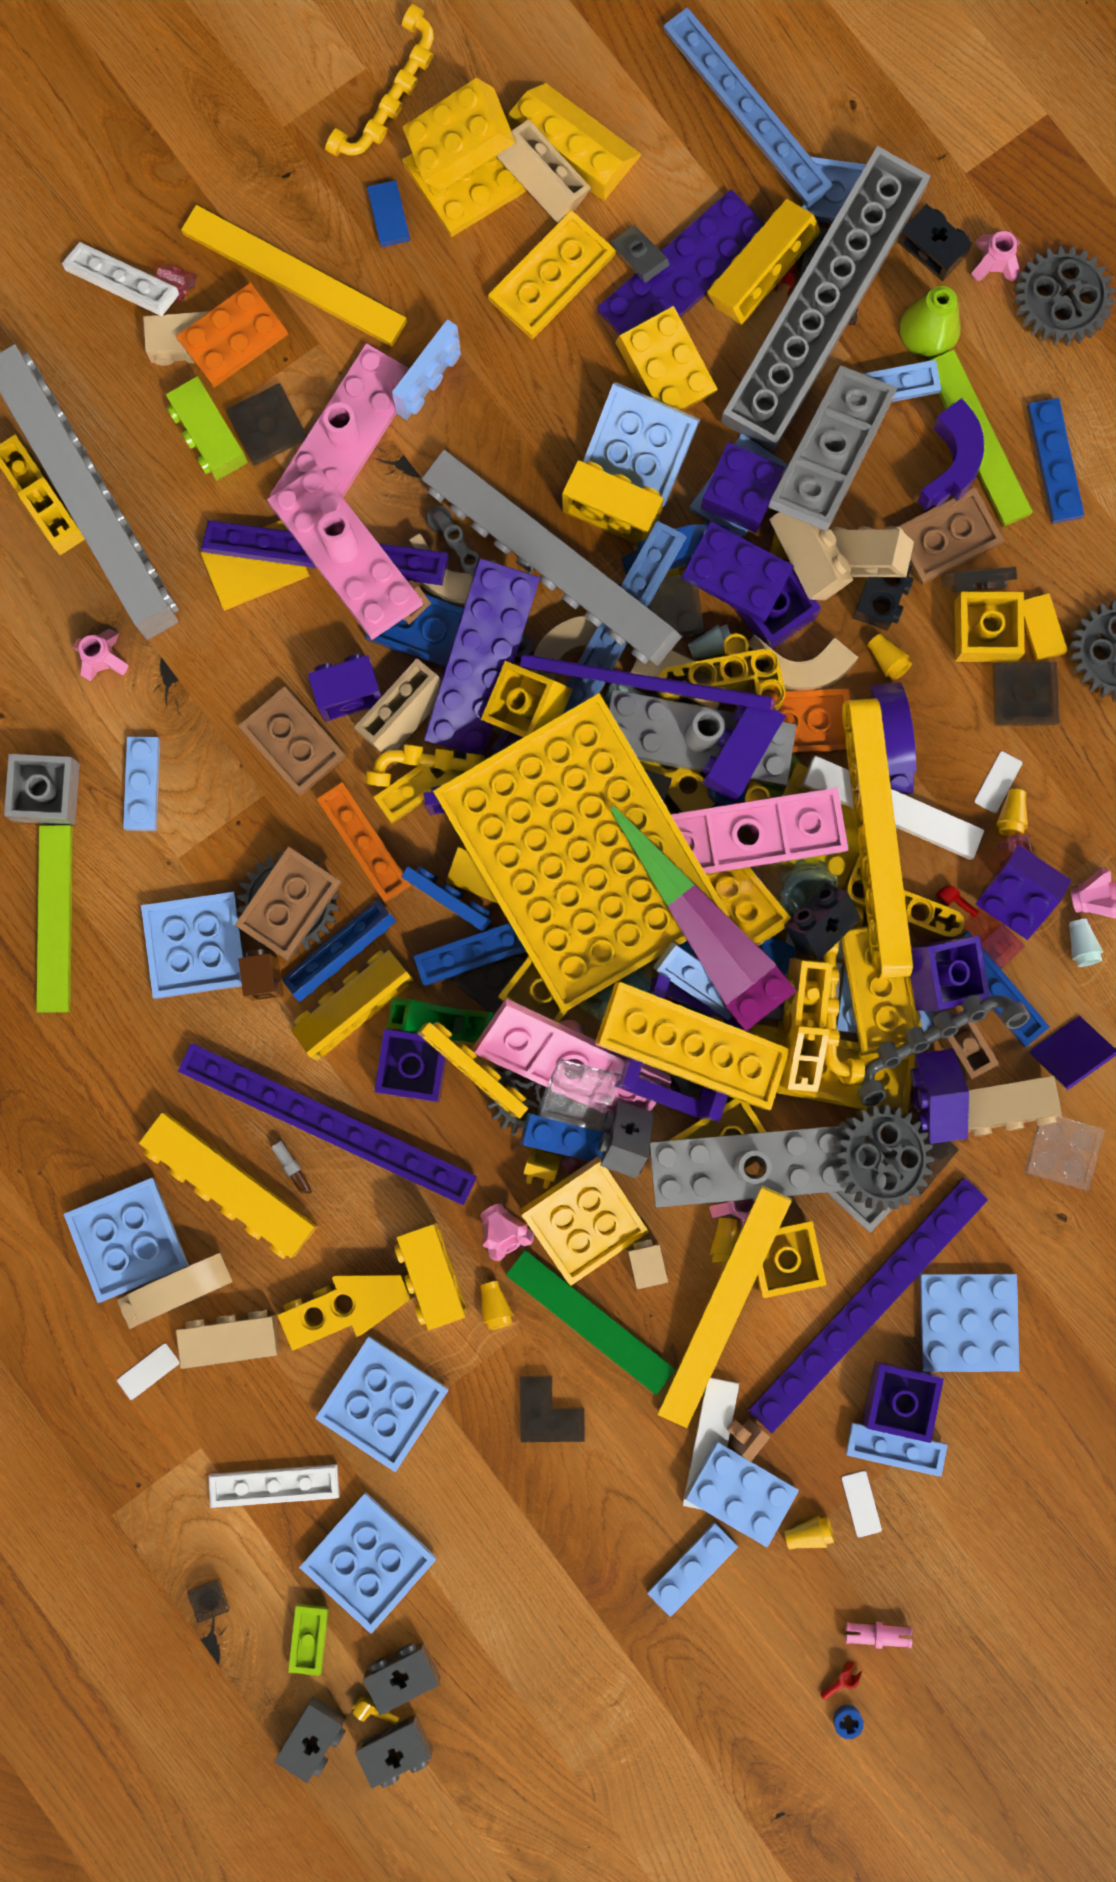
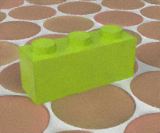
M198 376L166 394L171 404L166 409L175 424L180 421L182 422L186 430L181 434L190 449L197 447L201 456L196 459L205 474L211 472L216 481L248 463L242 449Z

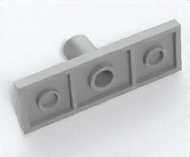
M840 365L770 500L769 508L828 531L896 395L897 387Z
M612 690L610 696L609 710L637 758L641 761L702 772L711 755L717 757L721 747L717 743L726 728L732 731L737 722L732 719L733 712L618 690ZM782 722L749 781L784 788L787 786L796 724ZM699 730L704 731L708 736L701 734Z
M843 1126L651 1142L649 1148L655 1207L756 1199L762 1185L785 1196L845 1191L848 1183L837 1182L843 1175L842 1171L833 1170V1167L840 1164V1159L832 1157L833 1153L840 1152L841 1148L836 1146L834 1141L844 1139L838 1131ZM753 1156L757 1159L759 1170L756 1175L747 1176L744 1171V1164L749 1157Z

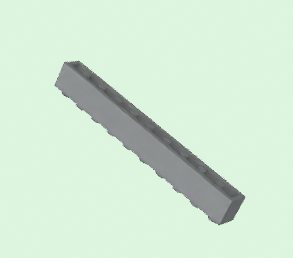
M443 450L423 476L422 480L430 486L427 492L440 503L444 499L452 504L449 510L460 519L464 520L468 516L474 521L471 525L474 530L484 538L488 534L492 535L496 539L493 544L507 556L511 551L519 558L515 562L527 572L531 573L533 569L541 574L539 581L551 591L558 587L564 592L561 598L574 609L580 605L587 610L584 616L598 628L602 623L611 630L607 635L618 644L623 646L625 642L629 643L634 647L631 654L645 665L650 660L656 666H659L682 637L673 627L446 450Z

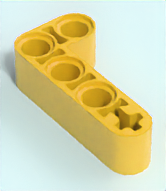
M758 649L670 666L663 669L658 676L659 678H672V680L686 682L683 679L684 675L687 674L688 683L728 690L751 686L752 693L762 695L763 691L771 690L778 697L774 705L776 710L781 707L785 698V687L779 659L769 649ZM759 660L768 661L772 669L769 672H761L756 668L755 663ZM728 666H735L740 670L741 675L738 678H730L725 674L724 669ZM697 672H705L709 675L710 681L707 684H699L694 680L693 675ZM657 692L662 699L670 701L691 698Z
M858 854L846 881L844 891L849 893L855 906H861L863 910H866L865 898H858L852 893V885L854 883L863 884ZM904 890L909 928L941 940L953 938L962 932L965 922L960 912ZM913 906H920L924 909L926 915L923 921H917L912 917L911 908ZM949 918L951 919L950 925L954 926V928L945 931V925L938 921H944ZM932 919L938 920V921L934 922L933 924H931V926L929 925V923L932 921Z

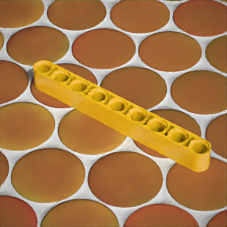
M877 698L844 701L842 706V719L873 969L877 979L906 977L912 974L913 961L881 707Z

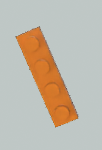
M343 782L317 798V801L385 903L412 887L408 881L401 877L403 872Z

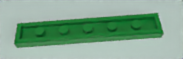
M527 1250L521 1254L507 1272L506 1276L655 1395L658 1394L676 1369Z

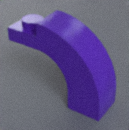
M962 398L937 417L934 430L945 441L951 451L952 466L921 490L918 503L925 511L932 505L940 506L950 495L957 501L960 500L973 484L983 459L984 436L982 427L975 413Z
M901 682L871 685L870 699L877 698L881 707L891 789L901 794H913L916 750L912 717L904 687Z

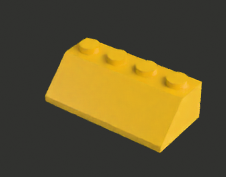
M547 83L526 91L508 113L511 131L529 119L591 187L590 192L602 201L606 200L641 156L640 152Z
M382 950L377 952L367 961L369 966L361 973L357 970L343 980L345 985L336 993L331 990L318 1001L320 1006L312 1013L307 1010L293 1021L296 1026L291 1029V1032L310 1058L317 1061L320 1060L390 1003L392 998H396L415 982L390 950L386 953H383Z

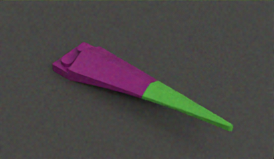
M611 806V813L669 908L724 1007L743 1031L749 1030L793 995L796 990L778 969L777 965L616 807Z

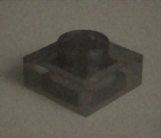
M220 1578L187 1591L197 1623L224 1614L230 1610Z

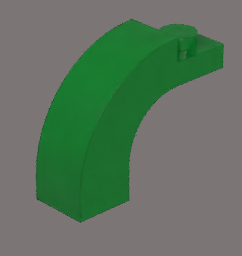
M392 998L386 1029L418 1034L417 1032L425 1023L430 1022L433 1025L435 1022H439L452 1033V1036L449 1038L451 1041L475 1044L496 1013L457 1009L411 999Z

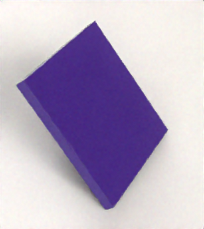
M1078 1016L1030 1050L1029 1053L1052 1076H1055V1079L1066 1090H1069L1115 1057L1116 1048L1081 1016Z

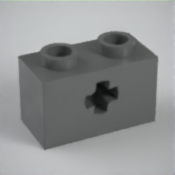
M618 1100L613 1111L608 1110L602 1122V1129H605L606 1132L602 1135L598 1146V1151L602 1152L600 1166L637 1178L648 1159L654 1113Z
M414 1642L409 1643L397 1650L398 1656L388 1661L383 1657L367 1666L368 1671H366L363 1681L380 1716L439 1686L441 1677L424 1642L415 1646ZM396 1670H399L401 1674L407 1673L405 1681H402L400 1677L394 1678Z
M312 1697L274 1762L308 1783L313 1774L319 1777L329 1760L324 1756L330 1745L336 1748L346 1732L342 1728L346 1717L315 1697ZM311 1736L318 1738L314 1747L308 1744Z
M415 1714L359 1742L355 1754L371 1788L378 1785L385 1788L398 1781V1775L408 1770L411 1773H415L429 1764L428 1760L431 1759L433 1749ZM394 1748L396 1753L401 1751L400 1759L396 1760L395 1755L390 1757V1750Z

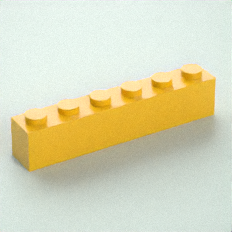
M161 1113L138 1143L145 1148L143 1154L157 1164L160 1161L164 1162L170 1167L168 1171L170 1175L182 1183L188 1180L196 1186L193 1190L194 1193L207 1202L212 1198L221 1205L218 1210L232 1221L237 1217L246 1224L243 1229L257 1240L261 1236L271 1243L269 1249L283 1259L286 1256L290 1258L295 1257L318 1227L168 1113Z

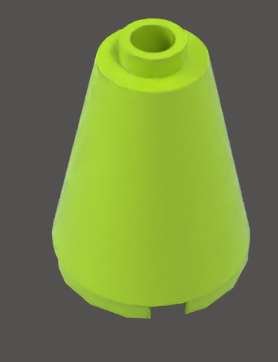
M937 286L905 310L900 323V337L904 346L912 354L934 359L955 347L961 332L956 293L947 286Z

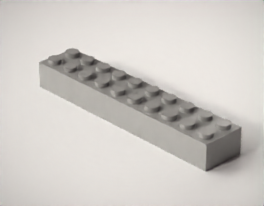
M876 147L724 410L721 420L722 424L740 434H744L771 452H775L925 192L931 175L883 148Z
M15 344L0 352V393L133 623L147 640L179 623L174 614L179 611L177 605L164 586L161 587L164 585L163 581L150 561L147 560L149 557L133 534L131 526L119 510L117 502L104 484L103 478L90 460L89 454L76 436L66 415L59 407L57 399L44 381V377L37 365L33 362L28 352L22 354Z

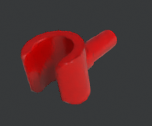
M796 262L776 284V292L781 283H786L789 285L787 295L792 293L795 283L793 273Z
M944 886L936 893L937 898L945 906L955 902L974 918L979 913L961 897L960 892L954 886Z
M853 1661L846 1662L840 1678L820 1693L823 1700L828 1699L844 1687L853 1689L858 1686L862 1671L857 1675L849 1674L854 1666Z

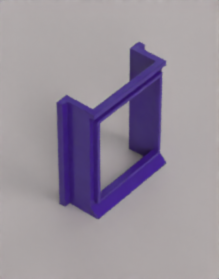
M661 974L651 978L650 994L662 999L668 997L724 1019L723 1023L743 1030L733 1017L727 1020L682 988L670 984L671 978ZM627 1057L621 1077L614 1087L699 1119H712L720 1122L728 1095L704 1086L698 1100L639 1078L643 1063Z

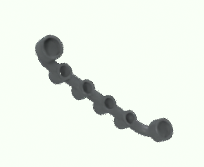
M443 506L433 507L427 515L429 528L435 533H444L446 544L450 548H454L460 557L462 569L473 577L479 558L478 554L475 551L469 550L465 544L463 531L459 526L453 525L450 511ZM454 533L459 535V537L455 540H451L449 538V536ZM468 559H474L476 561L475 564L471 566L466 565L465 562ZM522 634L515 656L516 660H521L524 654L531 655L533 652V642L527 634Z
M973 995L967 997L961 1005L964 1011L955 1016H952L950 1011L938 1013L933 1018L935 1026L924 1032L920 1026L910 1028L905 1033L907 1042L897 1047L893 1042L881 1044L876 1050L879 1057L866 1065L864 1080L857 1092L862 1104L873 1106L885 1099L886 1092L882 1083L874 1080V1076L880 1070L898 1066L902 1058L912 1053L924 1052L929 1048L930 1043L941 1037L949 1038L955 1035L960 1027L969 1022L975 1023L983 1020L987 1016V1012L993 1009H1003L1000 1016L1008 1029H1016L1026 1024L1030 1019L1028 1010L1023 1003H1015L1011 998L1004 995H994L982 1001L979 996Z

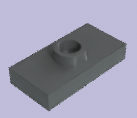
M635 225L610 242L619 257L644 283L669 266L667 257Z

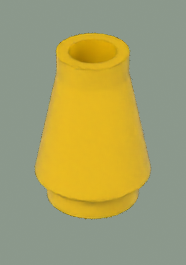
M882 634L875 636L867 645L875 656L885 677L890 676L892 680H896L910 669L912 663L908 660L909 655L887 640Z
M1009 789L1007 792L1005 803L997 821L999 833L1004 836L1021 837L1024 835V830L1028 829L1026 792L1024 790Z
M718 1218V1226L709 1254L712 1256L713 1264H726L738 1238L737 1219Z
M498 1281L480 1285L483 1324L487 1325L488 1331L512 1325L511 1316H513V1313L499 1287Z
M818 1515L792 1529L785 1530V1538L789 1550L795 1548H827V1544L834 1543L833 1531L828 1517L820 1518Z

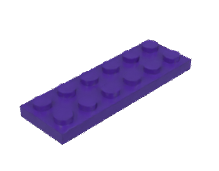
M731 189L661 251L668 259L669 266L646 283L637 274L633 275L597 307V312L619 335L672 306L675 307L681 318L708 294L707 291L711 288L713 282L724 273L732 260L742 252L751 241L753 235L765 224Z
M478 558L425 730L424 741L466 753L485 755L494 725L481 720L504 662L514 663L540 580L539 576Z

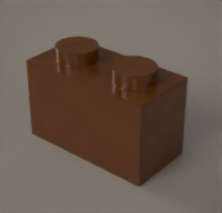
M264 949L246 952V957L238 958L244 997L256 1001L284 996L279 959L268 952L265 953Z

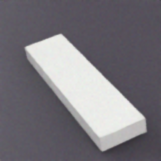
M81 242L76 245L62 263L65 271L160 316H163L179 295L177 287Z
M712 1377L709 1379L704 1391L685 1493L714 1441L719 1442L725 1447L728 1446L730 1432L727 1428L733 1420L739 1383ZM683 1499V1506L701 1509Z
M338 1464L209 1474L210 1508L339 1498Z

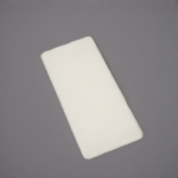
M1003 751L1000 752L975 799V803L993 813H997L1022 766V761Z
M163 1344L117 1379V1382L129 1399L133 1400L179 1365L180 1362L168 1345Z
M866 1471L843 1476L842 1482L857 1537L881 1532L882 1528Z

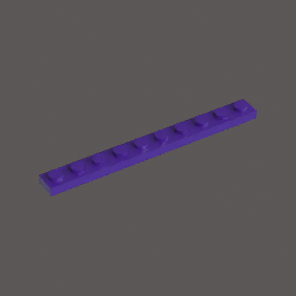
M193 1043L190 1044L177 1071L463 1206L476 1181L477 1176Z
M962 1178L749 1407L748 1411L772 1434L980 1210L988 1199L966 1178Z

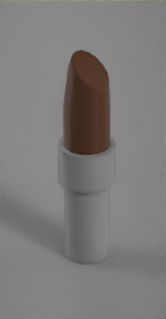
M279 1141L271 1146V1149L283 1166L282 1169L291 1178L297 1189L301 1193H312L307 1179L300 1170L301 1167L296 1159L292 1158L283 1142Z

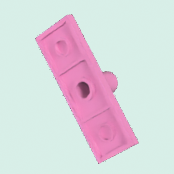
M366 343L274 487L270 497L317 465L340 495L344 497L397 414L392 391L408 372L409 368Z
M318 465L267 499L270 507L371 640L423 605L422 599Z
M838 787L671 814L706 874L848 851ZM739 829H747L753 834V845H744L738 840Z
M508 999L504 1000L473 1046V1051L476 1055L605 1114L608 1110L613 1111L618 1100L651 1111L656 1104L654 1101L614 1087L621 1077L627 1057L595 1045L596 1040L584 1035V1029L580 1023L574 1020H564L558 1023ZM642 1064L639 1078L668 1088L672 1083L669 1074L647 1064Z

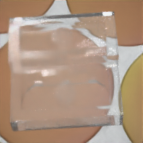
M559 1058L548 1081L537 1113L542 1118L600 1132L607 1107L612 1105L617 1087L614 1086L620 1079L621 1074Z

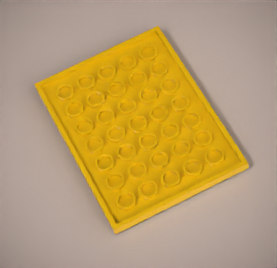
M600 693L433 791L562 1013L660 957L672 941L677 945L687 941L652 879L611 813V806L616 807L727 917L730 916Z

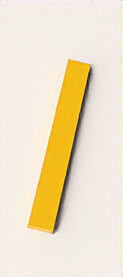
M198 205L194 207L181 229L182 234L390 347H393L407 323L406 317Z
M763 1185L761 1186L660 1406L659 1416L685 1428L688 1427L792 1202V1198Z

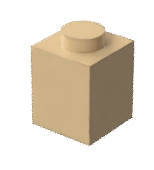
M651 1239L633 1243L634 1249L627 1251L636 1289L668 1283L660 1244H652Z

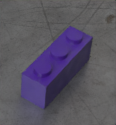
M739 706L732 719L737 721L732 731L726 728L717 743L721 747L717 757L711 755L702 769V772L706 774L702 784L735 802L741 796L786 715L776 709L772 712Z

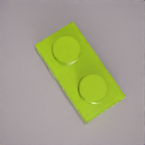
M297 1604L295 1606L288 1673L321 1676L329 1607Z

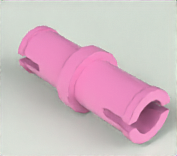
M876 1621L875 1625L846 1622V1631L859 1632V1635L845 1634L846 1644L875 1645L876 1649H882V1646L912 1648V1639L898 1637L899 1635L912 1636V1626L883 1625V1622Z

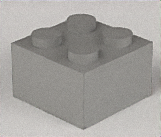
M9 754L4 816L13 822L76 825L80 764L72 757Z

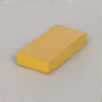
M1047 593L1024 600V626L1035 661L1038 662L1066 654L1068 650L1050 594Z

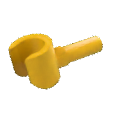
M367 1696L360 1697L352 1707L354 1716L363 1722L370 1714L394 1725L399 1720V1717L388 1712L380 1716L374 1702Z

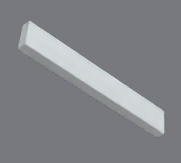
M814 756L810 762L802 787L811 791L838 787L840 803L854 809L849 770ZM891 789L896 828L969 860L974 859L984 833L983 829Z

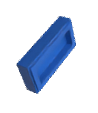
M397 181L368 186V195L381 248L410 241Z

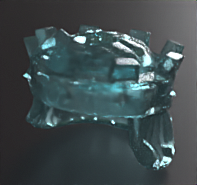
M803 859L796 861V866L788 873L783 871L781 874L780 905L792 918L826 883L837 887L838 879L836 875H832L828 871L826 863L820 860L817 864L805 863Z

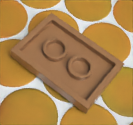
M976 487L967 491L960 500L957 501L953 498L898 526L914 541L909 564L912 566V570L921 585L988 552L1005 541Z
M286 686L238 725L239 729L299 797L347 757Z
M288 846L235 923V926L289 961L342 882Z

